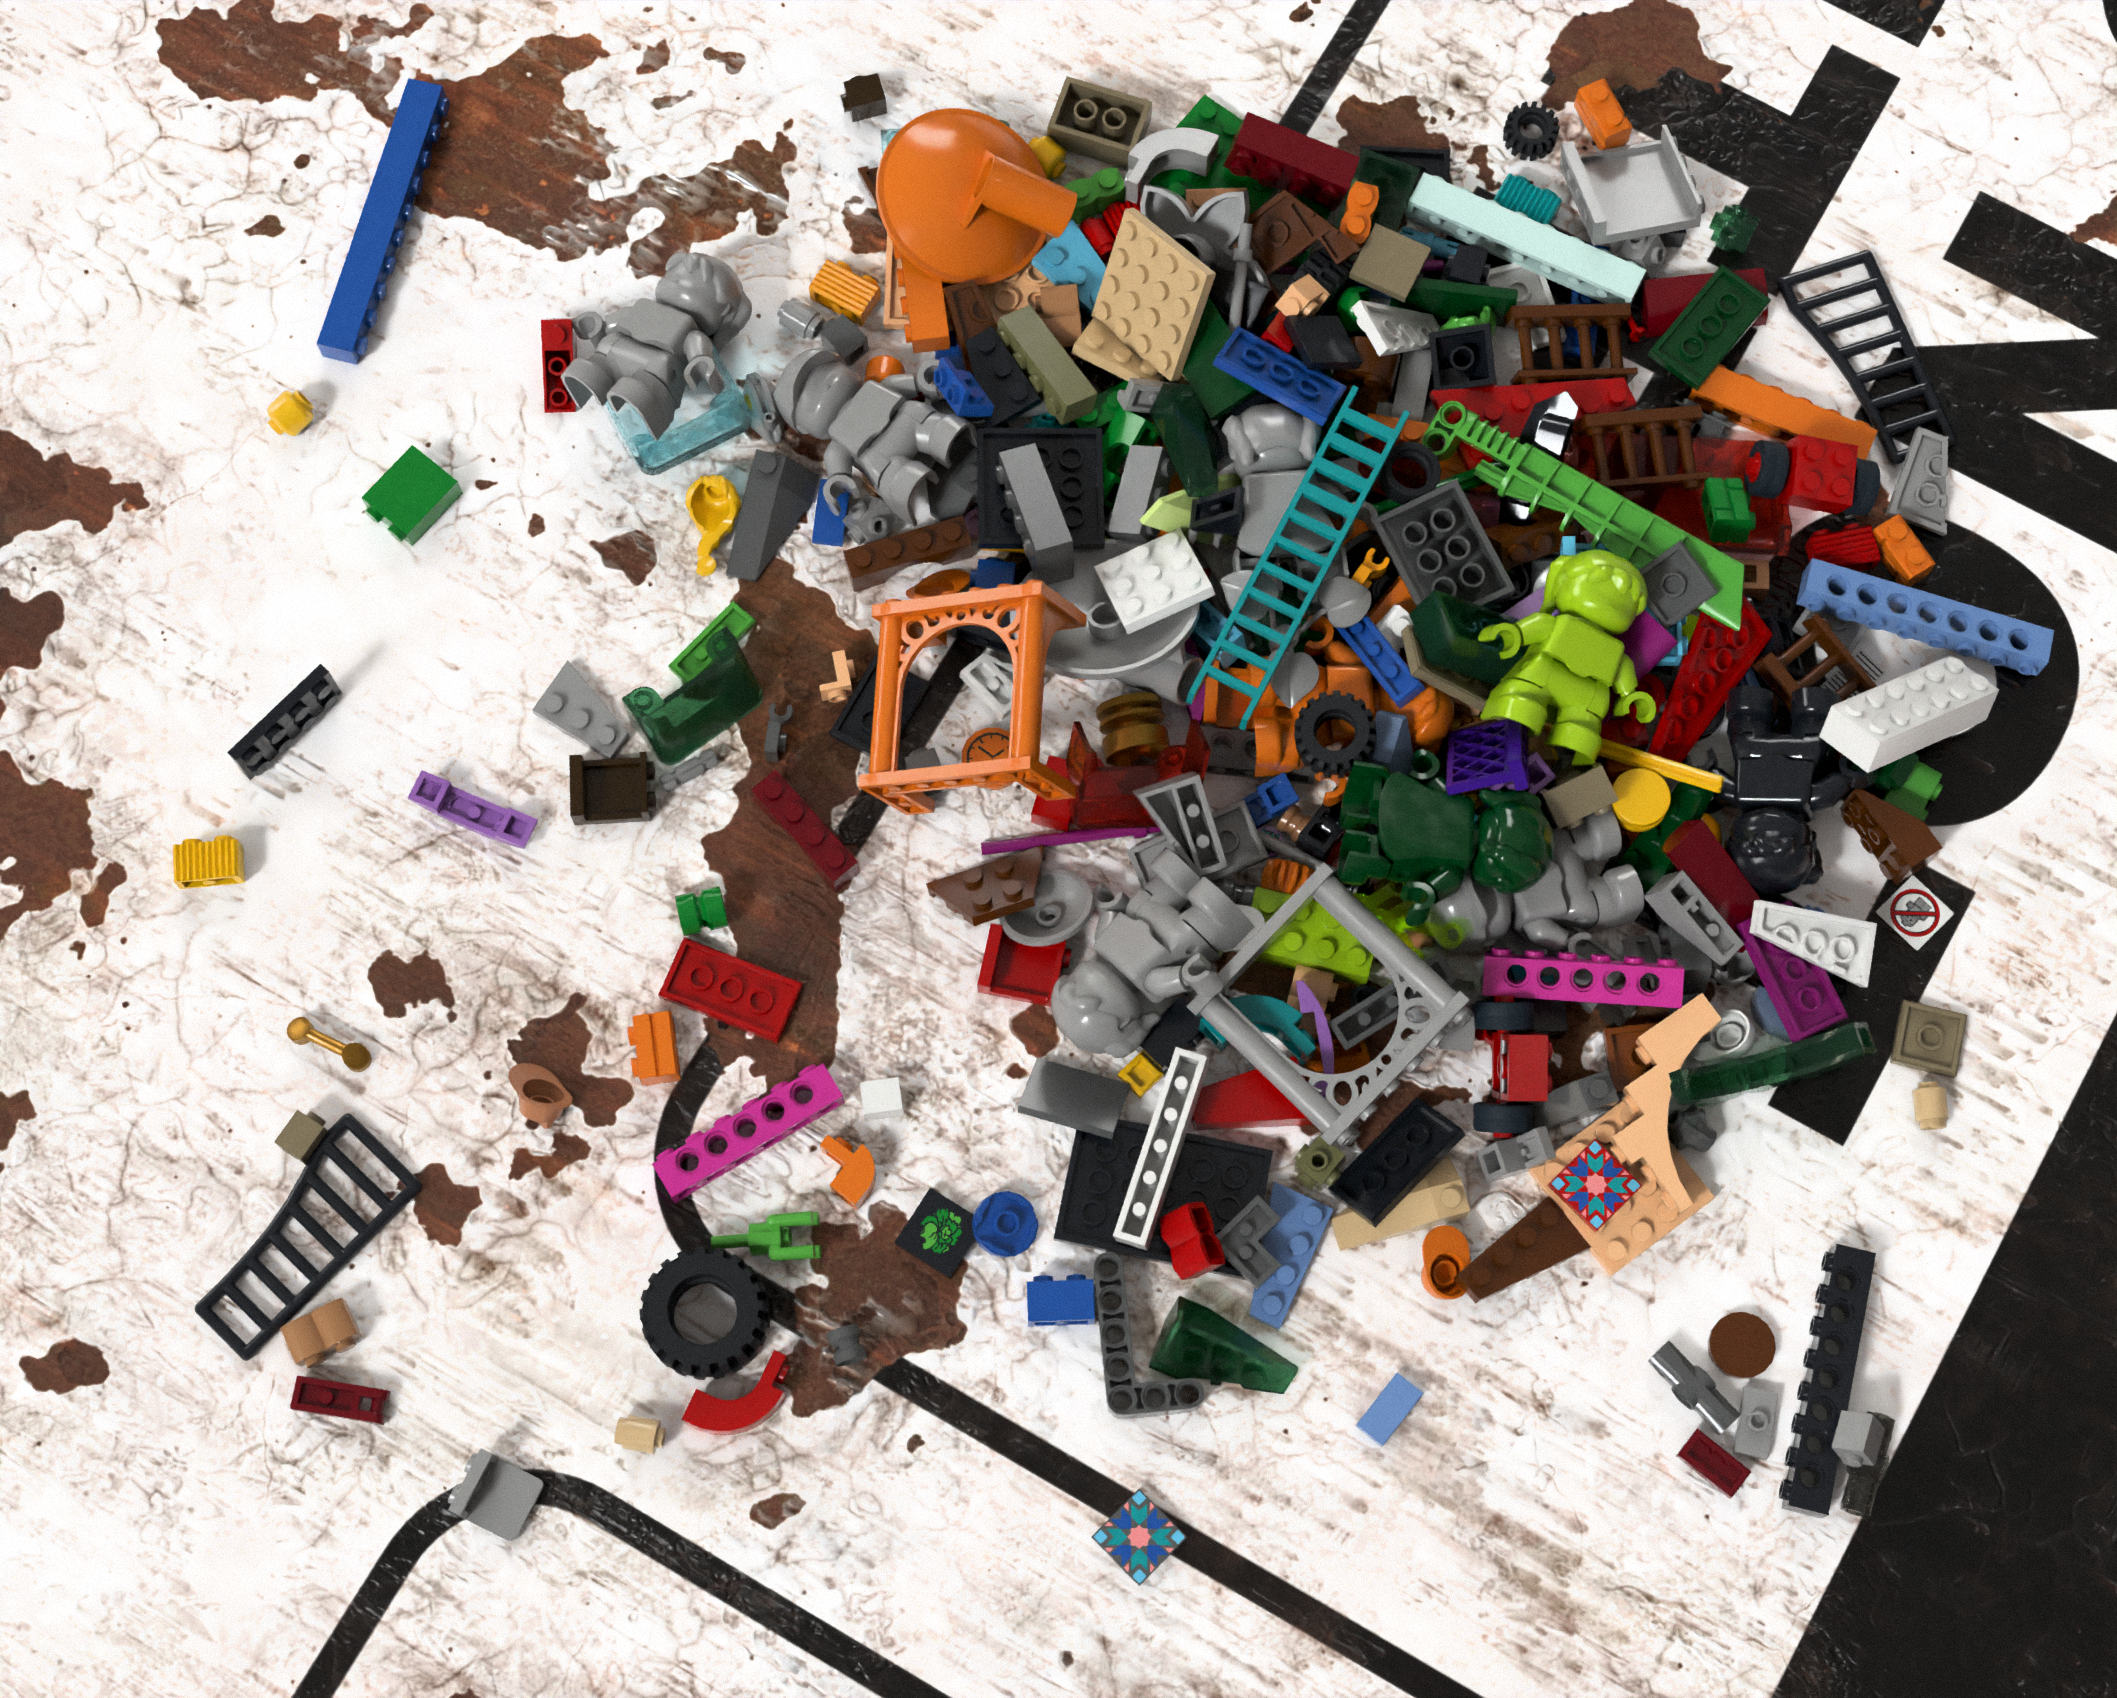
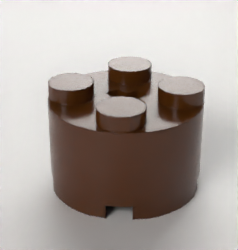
M1350 337L1362 360V364L1357 369L1333 371L1332 379L1347 387L1342 396L1346 398L1354 385L1359 388L1355 399L1361 396L1380 403L1388 401V397L1393 391L1401 358L1400 353L1379 357L1368 337Z

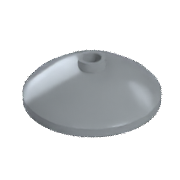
M1051 869L1041 871L1042 876L1040 885L1037 887L1038 895L1035 906L999 918L1006 935L1012 940L1028 946L1054 945L1075 935L1086 925L1094 908L1093 893L1085 879L1067 870Z

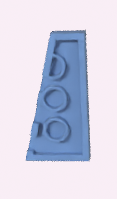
M1273 1182L1269 1206L1279 1215L1281 1221L1263 1237L1262 1246L1281 1264V1267L1258 1290L1254 1288L1249 1316L1279 1330L1334 1209L1279 1183Z

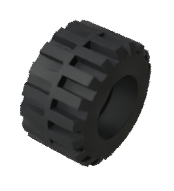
M1323 246L1312 253L1299 267L1288 283L1285 292L1292 283L1309 273L1331 294L1315 316H1333L1336 312L1337 301L1340 295L1347 288L1354 286L1356 282L1349 278L1354 264L1346 260L1341 265H1336Z
M1333 691V695L1328 696L1326 692L1319 694L1318 699L1315 700L1312 697L1308 700V706L1300 709L1299 718L1295 720L1294 725L1296 749L1298 755L1300 754L1302 762L1306 766L1309 765L1311 771L1316 774L1322 772L1326 778H1331V775H1338V779L1345 778V774L1351 771L1354 761L1369 763L1368 758L1373 756L1375 751L1377 734L1373 714L1370 708L1367 709L1365 707V702L1361 699L1355 700L1354 695L1348 692L1346 696L1340 695V691ZM1332 719L1344 720L1354 728L1355 738L1344 749L1328 750L1317 742L1316 732L1318 728L1326 721Z

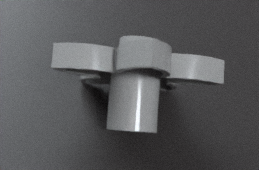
M1144 185L1140 212L1209 268L1213 262H1216L1235 271L1236 261H1233V245L1238 242L1240 223H1248L1250 212L1248 191L1228 192L1212 197L1194 215L1187 201L1179 194L1167 188ZM1252 258L1251 263H1248L1247 277L1269 287V291H1271L1266 273L1258 262Z

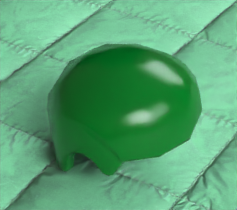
M1349 287L1343 291L1337 301V316L1345 330L1349 332H1364L1357 324V317L1352 307L1359 300L1370 302V291L1367 287Z

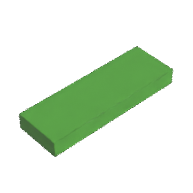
M732 601L668 665L669 670L690 689H693L757 624L756 620L736 602Z

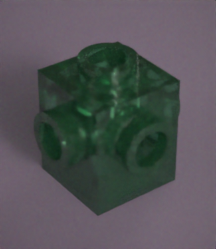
M1725 205L1722 213L1716 211L1709 226V229L1714 230L1710 240L1715 241V245L1723 250L1732 251L1735 249L1745 253L1759 218L1748 214L1749 210L1740 205Z

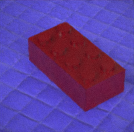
M1247 112L1233 138L1223 167L1230 169L1237 176H1247L1255 179L1264 187L1277 188L1282 191L1287 190L1296 198L1300 194L1335 212L1350 188L1360 157Z

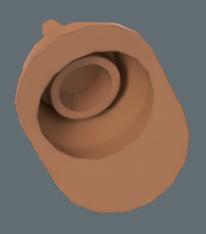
M521 1063L509 1070L508 1079L519 1095V1110L521 1114L527 1119L537 1122L544 1129H549L553 1121H556L561 1116L563 1109L568 1108L572 1104L573 1098L548 1069L532 1063Z

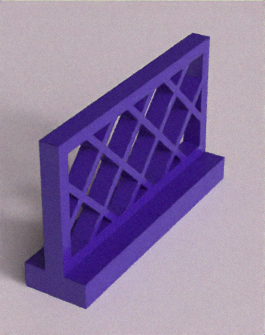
M1504 719L1449 732L1446 775L1448 796L1510 781L1514 782L1516 791L1529 788V736H1527V726L1510 719Z

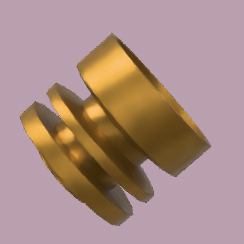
M1149 692L1124 694L1111 698L1096 708L1097 720L1100 721L1099 731L1107 735L1102 740L1107 764L1116 767L1142 765L1156 761L1170 752L1171 745L1168 730L1164 725H1160L1165 717L1164 712L1161 710V697Z

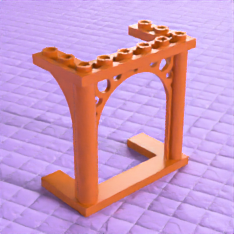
M1036 579L1027 580L1026 584L1020 585L1002 583L997 585V588L990 589L973 587L968 592L961 593L944 591L941 595L932 597L916 595L913 596V599L903 601L887 599L885 603L872 605L871 617L880 622L869 774L859 775L858 787L905 815L934 813L935 800L922 793L923 791L1018 782L1046 801L1076 798V785L1039 762L1044 675L1048 647L1056 631L1086 627L1087 615L1075 607L1073 603L1063 598L1060 593L1047 586L1045 582ZM1016 610L1013 622L1009 626L1001 628L1000 622L1005 613ZM986 614H994L993 618L986 619ZM976 625L997 633L1008 647L1013 662L1008 758L897 771L904 684L916 656L923 648L946 645L947 633L945 631L955 627ZM1016 632L1018 639L1012 640V634ZM911 646L910 651L905 653L906 649Z

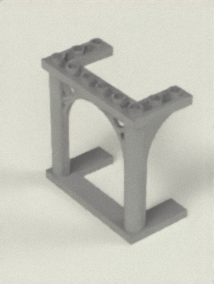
M1324 862L1217 974L1223 981L1222 990L1211 997L1197 995L1186 1006L1195 1016L1204 1017L1323 1133L1320 1137L1327 1144L1334 1147H1341L1342 1145L1349 1147L1360 1136L1361 1132L1358 1128L1362 1123L1359 1119L1361 1118L1365 1122L1378 1109L1374 1103L1383 1094L1388 1098L1401 1085L1398 1078L1406 1070L1412 1073L1424 1061L1421 1054L1429 1046L1435 1049L1447 1037L1448 1034L1444 1030L1448 1026L1452 1029L1457 1025L1463 1028L1475 1015L1471 1011L1475 1004L1461 991L1457 993L1355 897L1337 879V874ZM1313 899L1324 907L1384 965L1394 982L1398 996L1397 1024L1387 1046L1367 1065L1342 1074L1317 1073L1293 1062L1229 1001L1232 997L1225 992ZM1399 975H1401L1405 979V981L1401 982ZM1408 987H1411L1414 995L1419 992L1423 997L1407 1000L1405 992ZM1417 1005L1424 1006L1429 1009L1430 1018L1423 1023H1412L1406 1017L1407 1010ZM1406 1028L1421 1031L1419 1034L1408 1036L1410 1041H1404L1401 1037L1402 1032ZM1394 1050H1402L1398 1056L1394 1052ZM1384 1055L1391 1057V1062L1387 1065L1382 1062ZM1377 1067L1383 1070L1379 1075H1377ZM1365 1075L1369 1078V1084L1364 1082L1362 1093L1359 1095L1356 1080L1360 1076ZM1303 1076L1310 1077L1309 1082H1307L1303 1078ZM1320 1081L1328 1083L1326 1098L1320 1094L1323 1090L1315 1087ZM1340 1081H1346L1352 1092L1349 1103L1344 1106L1339 1105L1334 1097V1089Z

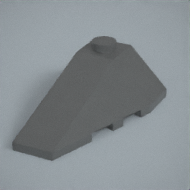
M756 449L746 484L726 576L752 582L759 580L776 556L777 550L785 538L790 536L802 514H805L810 508L819 475L787 456Z

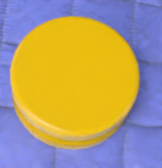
M1645 768L1630 769L1622 773L1612 786L1619 799L1612 803V811L1619 826L1633 832H1644L1655 828L1662 822L1670 806L1671 794L1666 781L1659 774Z

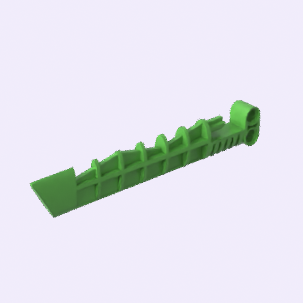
M1448 401L1441 406L1422 439V444L1431 450L1432 443L1436 439H1445L1446 443L1442 450L1432 451L1439 461L1449 459L1460 442H1464L1509 468L1505 472L1484 459L1475 468L1473 476L1498 489L1497 495L1502 498L1509 496L1531 503L1528 509L1530 514H1534L1540 506L1565 513L1566 515L1559 527V530L1562 532L1569 527L1575 518L1594 536L1590 548L1596 549L1602 543L1609 551L1625 558L1637 569H1642L1681 540L1719 591L1718 594L1697 609L1733 630L1740 631L1744 564L1528 442L1523 445L1520 444L1519 437L1512 439L1510 438V432L1501 433L1498 425L1493 428L1490 427L1489 420L1481 422L1480 415L1467 409L1460 402ZM1455 411L1462 412V418L1458 423H1448V417L1451 413Z

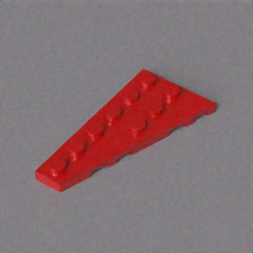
M1624 378L1432 390L1429 395L1437 412L1448 401L1460 402L1467 409L1480 415L1481 422L1489 420L1490 427L1493 428L1498 425L1501 433L1510 432V438L1512 439L1520 436L1535 403L1566 391L1569 392L1579 407L1575 421L1585 414L1631 411L1637 406V402ZM1455 411L1451 413L1448 417V423H1458L1462 418V412ZM1574 426L1571 434L1575 433ZM1462 441L1456 449L1467 471L1476 468L1482 459L1489 463L1495 461Z
M1744 594L1740 631L1733 630L1701 611L1688 645V653L1683 658L1647 753L1682 763L1727 700L1728 691L1737 686L1773 634Z

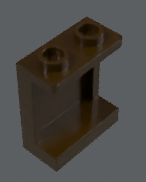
M640 752V757L602 760H584L582 755H569L570 816L574 825L651 821V811L656 810L655 791L650 792V780H655L654 761H649L647 753Z

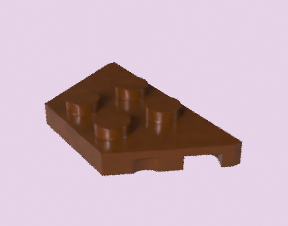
M1042 844L926 883L929 895L933 898L938 896L945 901L948 909L954 913L961 914L963 919L973 926L1033 907L1036 904L1037 887L1040 885L1042 876V861H1045L1046 858L1045 850Z

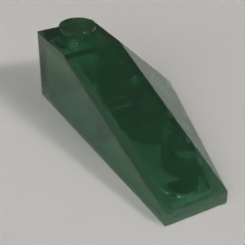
M1163 383L1149 412L1188 497L1201 498L1217 493L1216 431L1208 414L1191 386Z
M1181 1296L1177 1298L1164 1321L1149 1362V1368L1175 1379L1210 1380L1211 1385L1221 1386L1222 1382L1241 1384L1243 1389L1277 1394L1285 1393L1298 1372L1297 1365L1208 1307Z

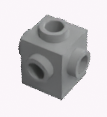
M1659 234L1626 240L1616 257L1625 261H1633L1641 268L1646 269L1643 280H1649L1655 277L1661 265L1665 262L1668 253Z
M866 494L861 501L851 506L849 514L842 522L849 529L847 532L848 536L855 543L861 545L862 543L868 544L887 538L889 532L899 520L882 499Z

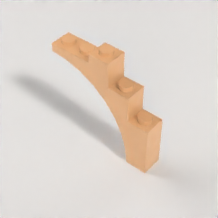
M1703 993L1637 1038L1635 1042L1638 1045L1635 1049L1637 1055L1645 1065L1651 1063L1653 1068L1623 1089V1093L1626 1096L1622 1100L1632 1114L1638 1112L1641 1117L1610 1139L1613 1144L1610 1147V1151L1620 1164L1626 1162L1631 1167L1641 1160L1644 1165L1640 1169L1651 1184L1655 1181L1663 1191L1660 1197L1671 1211L1676 1208L1679 1214L1691 1207L1693 1202L1679 1180L1671 1157L1667 1131L1668 1110L1675 1079L1686 1057L1697 1043L1722 1020Z

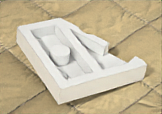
M983 653L961 670L959 677L1003 720L1011 713L1013 664L1002 663L997 658ZM1044 677V686H1045V685H1046V682H1047V679Z

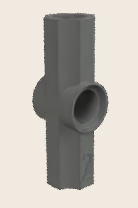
M1667 1341L1648 1360L1659 1375L1672 1386L1671 1390L1675 1397L1688 1409L1695 1410L1718 1435L1722 1434L1741 1415L1716 1389V1383L1710 1375L1701 1367L1693 1365L1670 1341Z

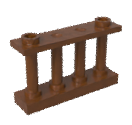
M1630 303L1511 306L1503 316L1504 328H1515V331H1518L1522 370H1518L1510 380V385L1624 378L1628 385L1638 374V368L1623 367L1619 327L1631 316ZM1592 326H1603L1604 329H1607L1611 368H1594L1590 328ZM1544 327L1548 331L1552 370H1535L1531 329ZM1563 327H1574L1578 332L1582 369H1564L1560 329Z
M1701 405L1585 414L1574 423L1576 435L1587 434V437L1591 438L1597 482L1614 492L1683 487L1684 491H1692L1702 488L1705 480L1708 477H1712V471L1697 473L1690 428L1693 427L1692 424L1703 417ZM1664 427H1674V430L1678 431L1684 474L1668 475L1661 434ZM1638 429H1645V433H1649L1655 476L1639 478L1632 433ZM1616 431V435L1620 436L1626 479L1610 480L1603 438L1606 432Z
M1818 614L1802 622L1808 632L1779 657L1774 656L1770 652L1752 664V667L1789 712L1791 709L1792 692L1800 688L1812 687L1835 666L1848 679L1845 684L1835 691L1841 697V701L1847 699L1856 690L1861 694L1877 687L1833 633L1831 624ZM1817 642L1828 656L1799 681L1794 680L1788 673L1787 666L1812 644ZM1836 749L1835 751L1837 755L1833 762L1840 760V757L1842 755V753H1840Z

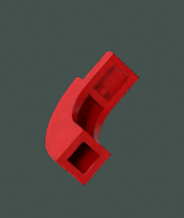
M774 1350L756 1387L749 1394L739 1399L722 1400L696 1389L681 1420L690 1427L713 1435L740 1434L763 1424L778 1410L786 1397L784 1391L777 1389L776 1386L778 1383L783 1385L791 1367L787 1365L789 1361L787 1356Z

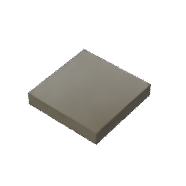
M1375 223L1350 271L1349 278L1405 303L1432 248Z
M1903 1000L1900 1005L1890 1063L1954 1079L1957 1076L1968 1015Z

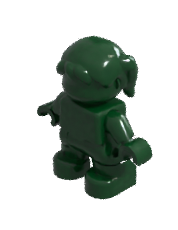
M1419 749L1414 753L1411 761L1414 770L1408 776L1401 772L1391 773L1383 765L1359 761L1353 762L1344 789L1340 811V829L1346 831L1339 852L1337 879L1343 884L1356 886L1365 884L1368 877L1375 879L1386 878L1392 882L1405 883L1400 898L1404 902L1408 900L1416 902L1408 911L1405 919L1407 925L1419 926L1424 924L1429 917L1433 904L1459 891L1468 868L1473 879L1478 884L1496 888L1502 894H1516L1527 891L1536 885L1548 872L1554 858L1553 831L1548 820L1542 814L1541 801L1537 796L1523 790L1481 789L1479 793L1480 798L1490 806L1481 812L1474 824V800L1463 796L1462 793L1448 796L1446 780L1443 777L1436 778L1440 767L1439 760L1430 751ZM1370 823L1378 826V834L1371 835L1364 831H1367Z

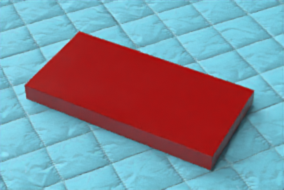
M684 937L658 996L661 999L778 1044L803 988V983Z

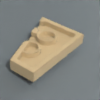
M1094 316L1074 343L1071 354L1128 382L1130 377L1163 381L1165 378L1147 359L1144 360L1123 343L1096 316Z

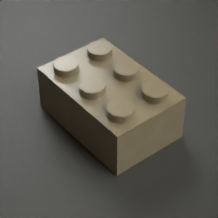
M1066 76L1047 127V136L1052 138L1064 150L1128 169V154L1136 144L1145 138L1151 122L1152 101Z
M1598 762L1581 766L1570 765L1554 773L1556 777L1535 794L1541 801V808L1546 812V818L1557 828L1565 827L1566 830L1573 829L1584 823L1582 818L1592 813L1595 816H1599L1612 810V803L1619 800L1603 766Z

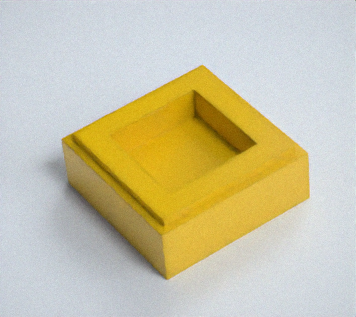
M1140 1052L1117 1074V1077L1122 1082L1131 1084L1130 1090L1141 1099L1163 1078L1164 1074Z

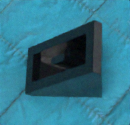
M1240 485L1192 500L1189 529L1197 532L1238 536L1242 519L1245 487Z

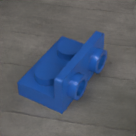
M941 357L938 368L934 371V383L958 417L992 416L994 405L971 372L957 370L948 357Z

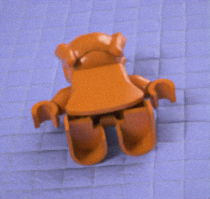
M1321 616L1309 628L1311 631L1322 633L1324 639L1319 642L1309 640L1305 644L1304 652L1312 656L1325 654L1324 659L1331 666L1324 668L1317 664L1319 669L1317 684L1311 692L1290 709L1278 698L1269 683L1257 708H1270L1277 705V718L1263 717L1252 719V729H1255L1256 741L1254 777L1280 775L1283 772L1287 774L1295 769L1300 770L1306 767L1296 749L1294 725L1295 720L1299 718L1300 709L1302 707L1306 708L1308 706L1307 701L1312 697L1315 700L1318 699L1320 693L1326 692L1327 696L1333 695V691H1340V695L1346 696L1347 692L1354 695L1355 700L1361 699L1365 702V707L1367 709L1370 708L1373 719H1375V715L1379 710L1407 716L1413 754L1419 749H1425L1435 756L1438 755L1442 741L1447 737L1453 725L1455 708L1452 696L1420 680L1426 689L1400 709L1378 681L1373 682L1372 673L1354 650L1341 640L1336 642L1333 640V625L1326 617ZM1260 656V657L1265 658V659H1268L1269 656ZM1247 662L1246 676L1250 675L1251 685L1258 688L1266 671ZM1340 719L1326 721L1316 732L1317 742L1328 750L1344 749L1355 738L1354 728L1348 722ZM1322 772L1315 773L1314 778L1319 782L1324 779H1331L1337 785V789L1325 793L1323 805L1333 806L1342 800L1347 783L1346 778L1349 777L1350 772L1345 774V778L1339 779L1338 775H1331V778H1326Z

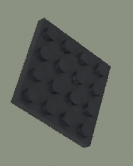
M977 428L978 549H1024L1021 535L1018 534L1015 527L1013 510L1008 508L1005 500L1004 484H999L995 466H999V452L1033 443L1036 444L1073 540V549H1104L1102 428Z

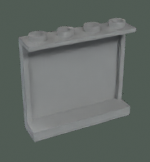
M1666 124L1662 125L1661 140L1578 154L1573 141L1561 143L1560 168L1593 246L1700 227L1701 214L1705 213V201L1702 195H1698L1695 178L1693 175H1689L1687 171L1686 158L1684 155H1680L1678 151L1677 138L1675 135L1671 136Z

